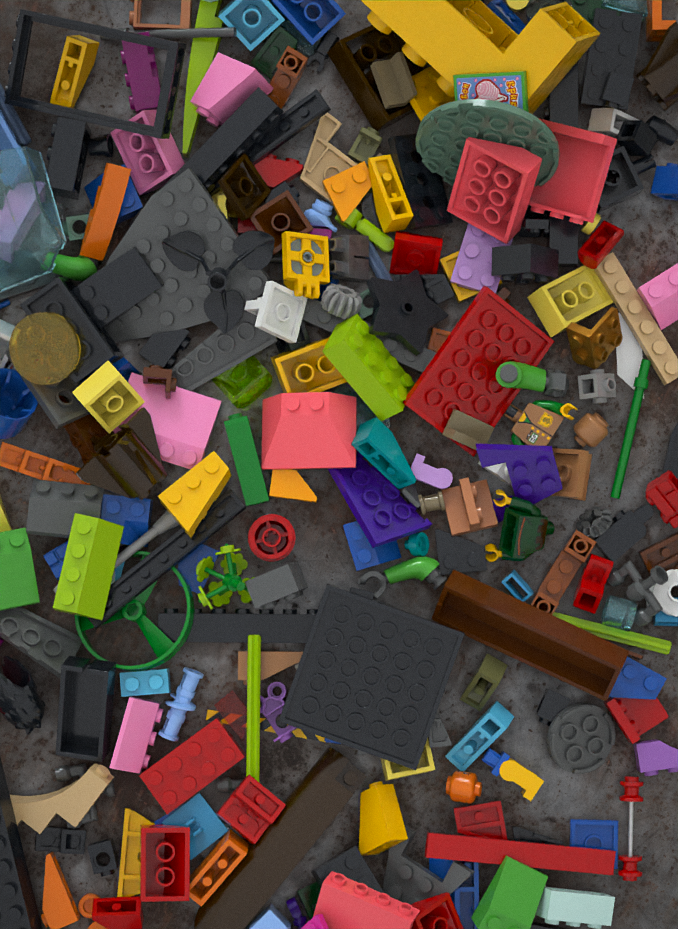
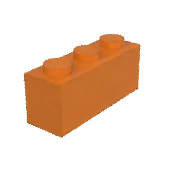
M230 829L190 875L189 897L202 907L247 855L249 843Z

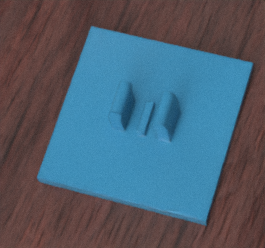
M200 792L162 821L163 825L190 827V860L229 831Z

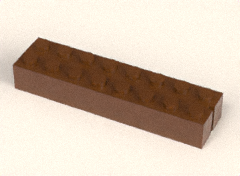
M454 569L444 585L438 600L439 602L431 620L465 632L464 635L604 701H607L629 654L628 650Z

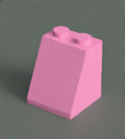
M218 52L190 102L197 108L196 112L206 118V122L214 127H218L219 125L222 126L258 87L267 95L273 90V87L255 68Z

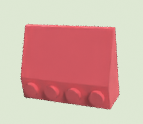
M468 137L461 156L447 211L507 244L521 230L542 158L522 147Z

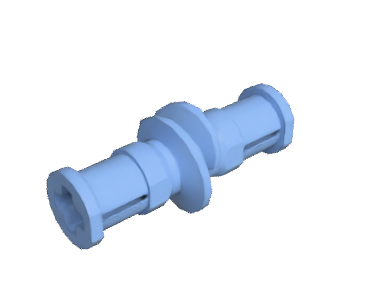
M188 667L183 668L184 675L180 685L177 687L176 694L170 693L174 700L165 701V704L171 708L166 715L167 718L163 729L158 732L163 738L176 742L179 740L178 733L186 719L187 711H195L196 705L191 700L195 696L199 679H202L204 676L203 673Z

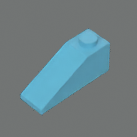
M496 701L445 757L460 771L464 772L508 728L514 716Z

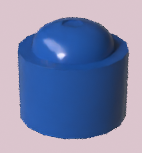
M1 368L0 439L15 437L23 430L34 413L38 401L16 370Z

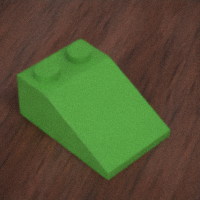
M26 527L0 532V611L40 603Z
M506 855L471 917L477 929H530L548 876Z

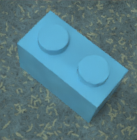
M169 668L119 673L121 697L171 692Z

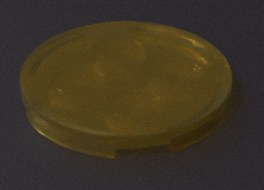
M39 312L25 317L16 325L11 334L9 351L12 363L20 375L35 384L50 385L64 380L75 370L80 359L81 346L78 334L75 333L65 318L51 312Z

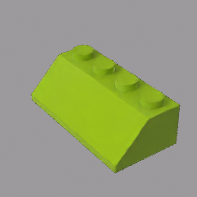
M74 514L53 604L55 611L103 621L124 526L100 518Z

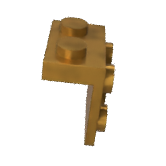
M611 307L592 329L573 322L566 328L573 361L595 370L607 360L610 353L621 344L623 339L618 310L614 307Z

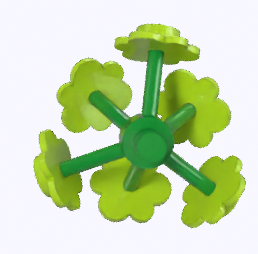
M226 543L220 547L221 552L215 553V555L225 554L224 560L220 562L225 575L212 570L214 562L211 556L203 558L196 567L198 582H202L204 578L207 579L209 574L222 580L218 583L211 582L208 585L209 592L207 594L201 586L198 587L201 593L197 594L199 597L198 602L202 603L204 607L208 605L211 610L213 609L212 604L215 607L229 604L232 591L238 590L243 603L252 601L245 581L250 579L244 578L242 580L238 576L242 573V570L247 568L248 562L243 559L241 553L236 555L232 553L241 551V548L235 549L234 545Z

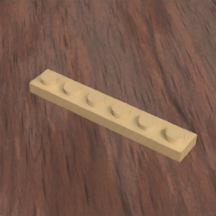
M613 252L608 254L594 271L665 386L678 378V358Z

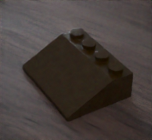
M371 25L339 40L327 54L372 128L380 131L415 110L410 102L405 106L385 109L370 65L376 61L390 60L397 52L402 51V47L406 42L393 30L387 35ZM404 54L411 76L423 71L421 66L413 63Z

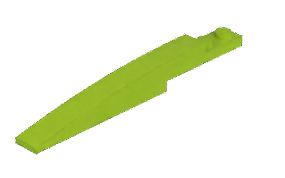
M200 0L195 28L225 27V23L218 18L222 0L211 3ZM222 37L193 38L185 95L182 150L184 157L188 159L200 119V114L196 112L197 108L190 101L216 57Z

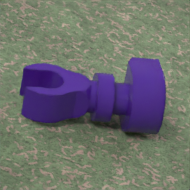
M293 897L286 900V904L294 919L292 921L294 926L301 929L306 924L307 918L302 915L296 898Z

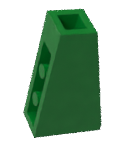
M242 413L228 416L229 420L224 421L246 507L269 502L270 499L248 416H243Z

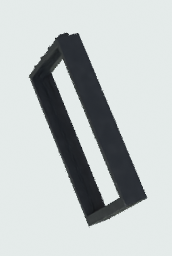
M20 9V14H18L16 20V37L12 42V61L8 66L9 80L4 89V104L155 138L169 139L187 44ZM33 21L168 50L154 126L21 97Z

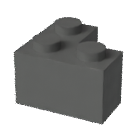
M298 561L245 581L254 607L262 606L263 610L276 606V600L283 597L285 601L301 596L303 595L302 590L308 588Z

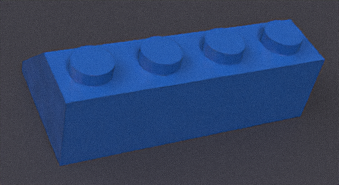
M271 0L311 46L346 14L334 0Z

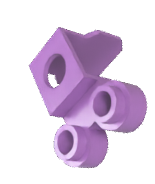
M273 682L268 686V697L264 698L260 695L262 703L260 713H263L278 735L273 741L279 740L282 744L293 736L291 732L297 728L290 725L285 728L277 726L276 717L282 713L285 705L283 698L286 696L287 689L283 683ZM275 687H280L282 690L279 696L273 694Z

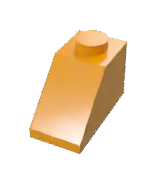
M272 470L270 497L317 503V496L297 470Z

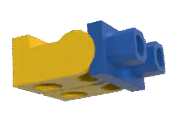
M489 747L481 758L483 762L491 766L489 771L495 776L500 775L504 780L513 781L521 786L523 789L520 793L530 801L544 782L542 778L514 759H511L509 754L503 750L498 754Z

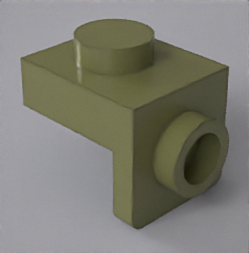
M362 127L347 156L359 163L365 161L368 167V159L374 157L383 138L379 136L380 133L375 129Z

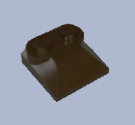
M245 153L237 159L218 181L227 198L225 205L228 214L233 218H240L241 221L248 219L271 192Z

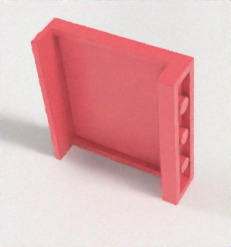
M540 119L555 135L559 144L560 156L558 167L553 177L544 185H538L533 188L528 204L531 206L530 211L544 214L545 210L551 211L549 216L562 220L564 215L570 217L569 222L583 225L584 221L593 223L617 139L604 134Z
M331 871L322 883L313 917L317 914H323L329 929H412L413 922L420 910L408 903L396 900L386 893L378 892L363 883L351 880L341 873Z

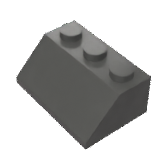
M34 479L29 497L26 534L69 538L75 513L101 519L105 489L95 485Z

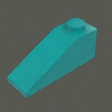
M377 417L361 423L351 445L396 488L401 489L414 484L416 478L392 431Z

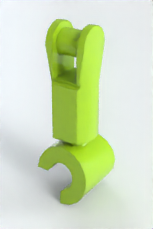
M356 208L343 223H341L338 215L335 216V221L349 230L357 227L356 232L360 235L369 236V241L381 251L388 253L393 249L394 240L366 218L362 220L363 215Z

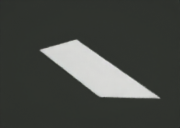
M618 313L623 339L621 344L616 347L617 375L635 390L633 385L635 377H638L641 360L643 359L642 348L622 315Z

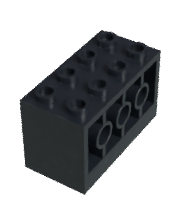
M57 277L21 303L20 306L75 384L81 383L105 362L109 361L113 364L124 355L104 327L98 328L74 294L72 289L76 286L71 279Z

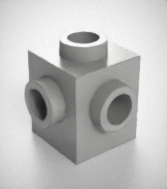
M604 369L590 370V374L578 376L580 400H592L593 404L607 403V398L616 397L614 374L604 373Z

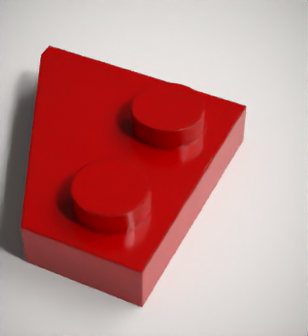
M501 800L453 808L458 833L473 837L507 840Z

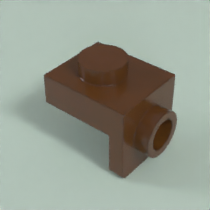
M150 365L143 368V383L166 385L165 397L170 399L171 392H176L177 378H173L172 370L163 369L159 365Z

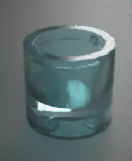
M608 595L601 616V624L629 632L635 618L637 602Z

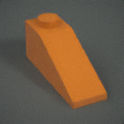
M49 852L46 855L43 914H41V918L46 928L60 929L78 921L81 916L54 852Z

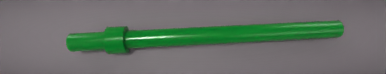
M641 360L638 377H635L633 387H635L611 498L620 499L644 390H647L649 383L647 379L651 364L649 360Z

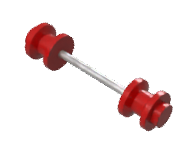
M625 776V780L620 781V785L624 787V795L619 796V800L629 802L628 855H618V860L623 862V869L618 871V875L623 876L624 881H637V877L642 876V872L637 870V863L642 861V856L633 855L634 802H643V797L639 795V787L644 786V782L639 781L638 776Z

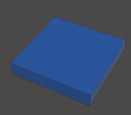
M570 819L569 846L616 851L614 869H618V820Z

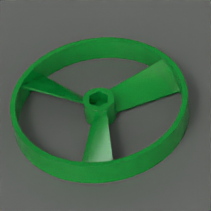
M137 551L130 558L142 557V560L150 553ZM175 566L172 570L182 583L187 600V615L180 636L173 643L146 617L147 609L145 603L155 587L156 581L104 624L122 618L137 623L156 654L157 659L135 666L116 664L117 669L144 671L155 668L171 659L186 642L194 620V599L187 580ZM75 615L76 629L84 646L98 660L108 661L93 648L87 638L85 630L94 628L93 624L87 617Z

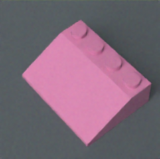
M131 372L128 383L145 402L120 425L126 424L144 407L151 415L161 460L192 469L205 458L222 401L177 386L176 392H171V398L166 399V385L144 384L142 375ZM117 426L113 431L116 433L121 429Z

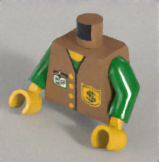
M535 400L533 403H528L523 411L510 404L503 416L515 423L510 430L513 445L547 446L564 417L569 420L574 419V417L568 415V412L571 409H578L570 403L562 404L552 400Z

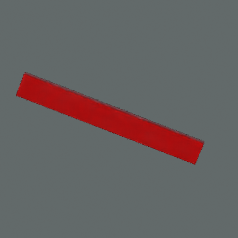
M427 832L425 848L426 858L501 865L507 855L531 868L613 875L616 851L432 832Z

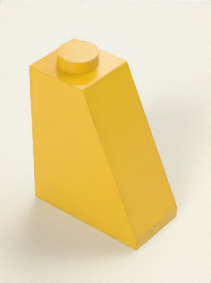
M382 781L374 782L369 785V789L361 792L359 851L362 856L378 855L408 839L393 784H383Z

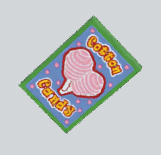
M526 71L453 75L455 101L465 99L493 100L507 103L529 112Z

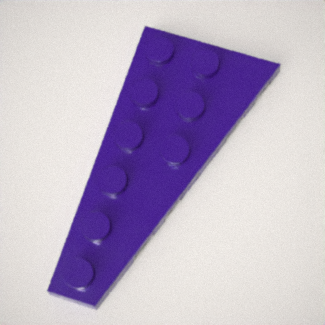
M356 451V468L328 469L372 548L431 527L432 523L427 518L424 520L416 512L417 508L412 503L408 504L400 496V491L374 466L371 467L363 459L364 456Z

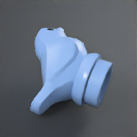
M316 199L315 203H312V208L304 212L313 228L327 227L335 233L338 230L332 224L329 217L333 213V205L321 199Z

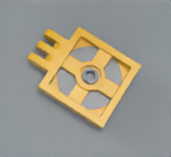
M290 231L282 233L283 280L294 281L295 296L301 297L303 294V297L309 298L311 296L318 299L320 296V284L326 285L330 283L328 237Z

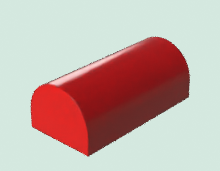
M604 220L578 250L580 262L590 269H596L624 236V230Z

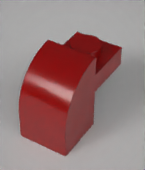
M594 554L590 555L586 567L580 576L572 606L593 614L596 613L603 597L604 586L613 567V561Z

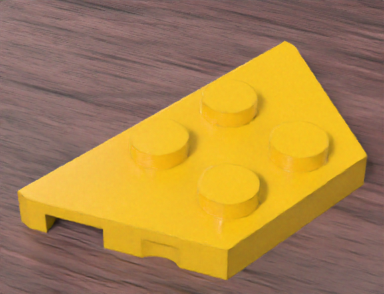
M125 808L117 897H131L140 894V825H155V823L131 808Z

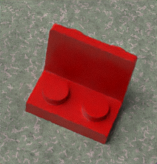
M610 697L607 701L603 702L631 744L640 740L639 736L669 717L658 698Z

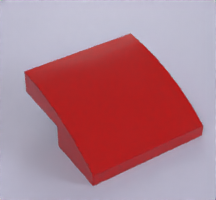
M248 775L230 795L216 815L250 843L255 844L267 827L275 821L286 804L252 776Z

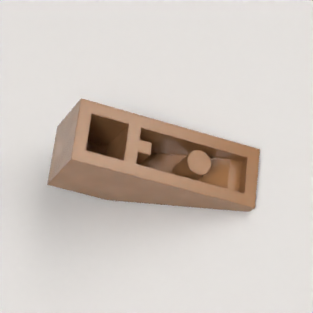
M238 651V680H243V685H247L248 651ZM261 651L260 680H264L300 662L303 651Z

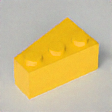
M213 451L158 495V498L182 529L192 538L201 520L205 518L214 500L216 501L232 475L227 465Z

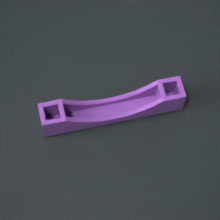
M658 739L640 741L633 744L637 771L640 773L644 772V776L659 774L658 770L668 769V772H678L677 748L668 746Z

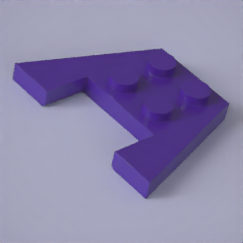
M476 444L482 468L506 463L515 494L507 497L512 498L515 496L535 504L563 489L552 446ZM504 497L495 500L501 501ZM493 501V507L499 523L504 519L505 507H510V505L506 504L499 507Z

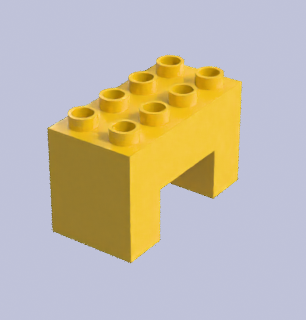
M361 0L371 10L367 16L369 22L384 34L389 35L393 30L406 42L402 47L405 56L421 67H424L428 62L441 74L436 80L438 86L452 98H455L453 75L526 71L528 111L531 114L537 110L601 34L567 2L540 8L518 35L481 0Z

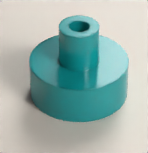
M417 532L409 536V540L405 541L404 547L413 556H425L429 550V539L424 532Z

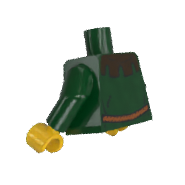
M498 489L495 491L496 494L503 495L504 498L501 501L493 499L494 503L499 507L506 504L510 505V507H505L499 550L496 545L487 544L485 546L486 551L494 553L485 554L486 559L489 562L496 561L498 557L508 561H524L534 552L544 548L546 536L554 533V524L548 520V517L541 514L540 508L530 501L515 496L509 498L503 490Z

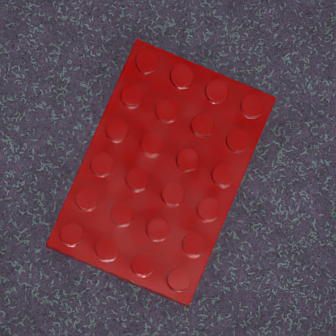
M483 286L409 391L403 404L442 434L454 409L495 427L521 390L519 388L502 387L496 380L497 368L504 362L510 361L537 367L554 343V340L491 289ZM448 438L469 455L474 457L477 453V450Z

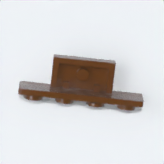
M60 395L59 399L62 402L67 403L64 396ZM91 414L63 426L70 436L72 445L81 454L84 465L92 458L91 453H96L93 449L94 443L90 439L93 436L104 437L108 433Z

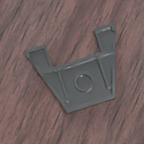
M405 826L408 839L389 849L383 892L396 900L411 905L414 902L446 892L451 895L475 871L460 861L455 860L443 880L405 854L416 832Z

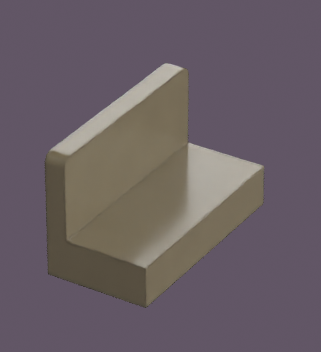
M402 51L397 52L390 60L376 61L370 65L385 109L405 106L417 95Z
M454 409L442 435L476 450V444L488 443L494 427Z

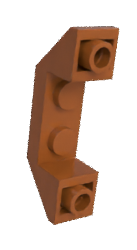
M289 45L277 63L276 67L278 69L269 83L273 90L268 96L282 110L300 81L308 61V57Z
M575 530L546 574L530 605L553 615L568 585L581 564L586 561L597 542Z

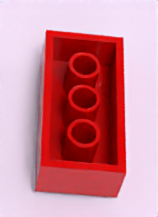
M217 717L142 772L139 777L166 814H169L242 760L246 754L219 717Z

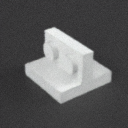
M266 281L263 296L258 297L257 300L246 301L244 310L257 316L255 327L288 343H296L308 298L295 296L294 291L274 281Z

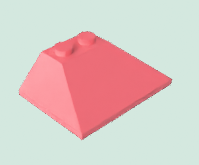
M332 392L281 393L263 399L261 469L356 468V449L351 444L357 432V397Z

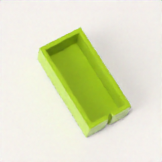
M356 314L335 326L322 352L377 418L383 421L403 411L405 407L403 401L406 400L407 394L415 383L411 376L398 364L397 359L384 347L383 342L375 335L369 334L370 328L368 324Z

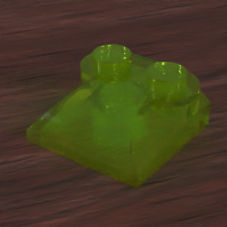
M252 355L211 380L236 408H245L271 386L272 375Z

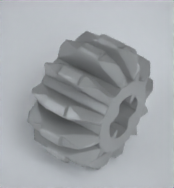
M330 284L321 296L322 300L320 303L322 308L328 311L329 314L341 317L342 319H348L356 315L362 306L361 295L355 292L354 289L342 286L341 284Z

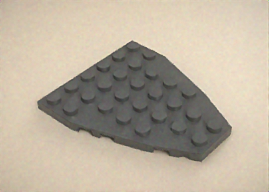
M191 168L185 170L150 197L109 257L106 265L133 247H136L163 285L111 324L104 327L114 342L151 337L152 334L182 330L211 321L204 311V301L213 290L208 286L209 276L205 274L206 271L202 263L198 261L197 268L193 271L178 269L166 256L162 241L164 238L180 232L189 231L196 233L204 242L205 251L201 257L205 259L209 269L212 271L214 268L221 267L226 270L239 257L233 250V243L239 235ZM241 260L229 274L225 291H238L243 298L245 307L246 301L254 300L263 294L266 281L271 280L263 269L250 270L243 265Z

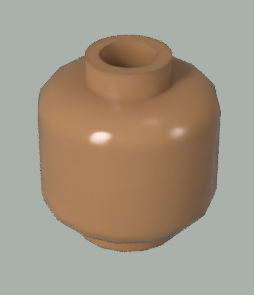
M596 412L594 414L586 413L573 427L576 433L574 439L582 447L586 445L596 447L608 435L607 427L609 424Z

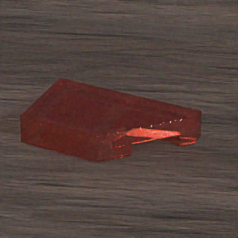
M232 690L214 706L242 740L245 737L247 707Z

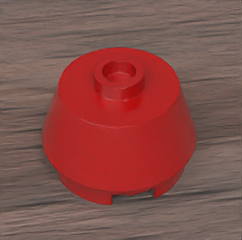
M267 514L259 517L251 525L248 533L250 549L258 558L264 561L275 562L284 559L291 553L295 545L296 536L294 528L286 518L280 515Z

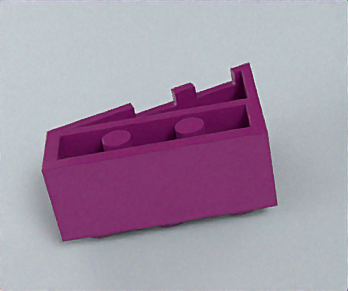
M149 31L138 33L150 36ZM122 41L123 50L120 53L123 65L126 64L128 73H124L126 85L131 87L132 95L128 96L131 110L135 109L136 114L143 110L157 109L161 85L154 47Z

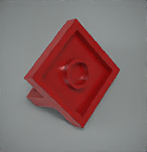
M396 231L389 273L409 274L417 269L419 274H437L443 238Z

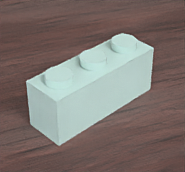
M544 887L536 915L544 918V922L548 924L559 925V921H565L566 925L580 927L581 923H585L587 927L601 929L602 925L611 926L615 897L601 892Z

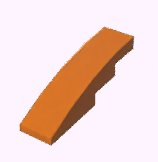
M106 163L101 186H98L93 209H90L79 255L103 261L122 206L131 172L130 168Z
M1 442L0 466L40 480L91 485L82 481L76 475V472L80 469L78 467Z

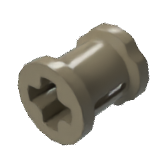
M441 490L437 491V494L418 495L422 516L426 515V512L435 510L445 511Z

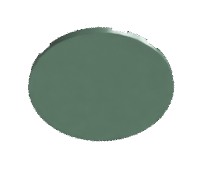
M465 99L449 102L430 111L422 119L418 127L416 150L423 158L422 162L432 173H438L443 177V181L452 186L455 182L468 137L522 147L542 158L534 187L542 186L548 182L558 167L560 149L553 132L545 123L531 113L507 103L485 99Z

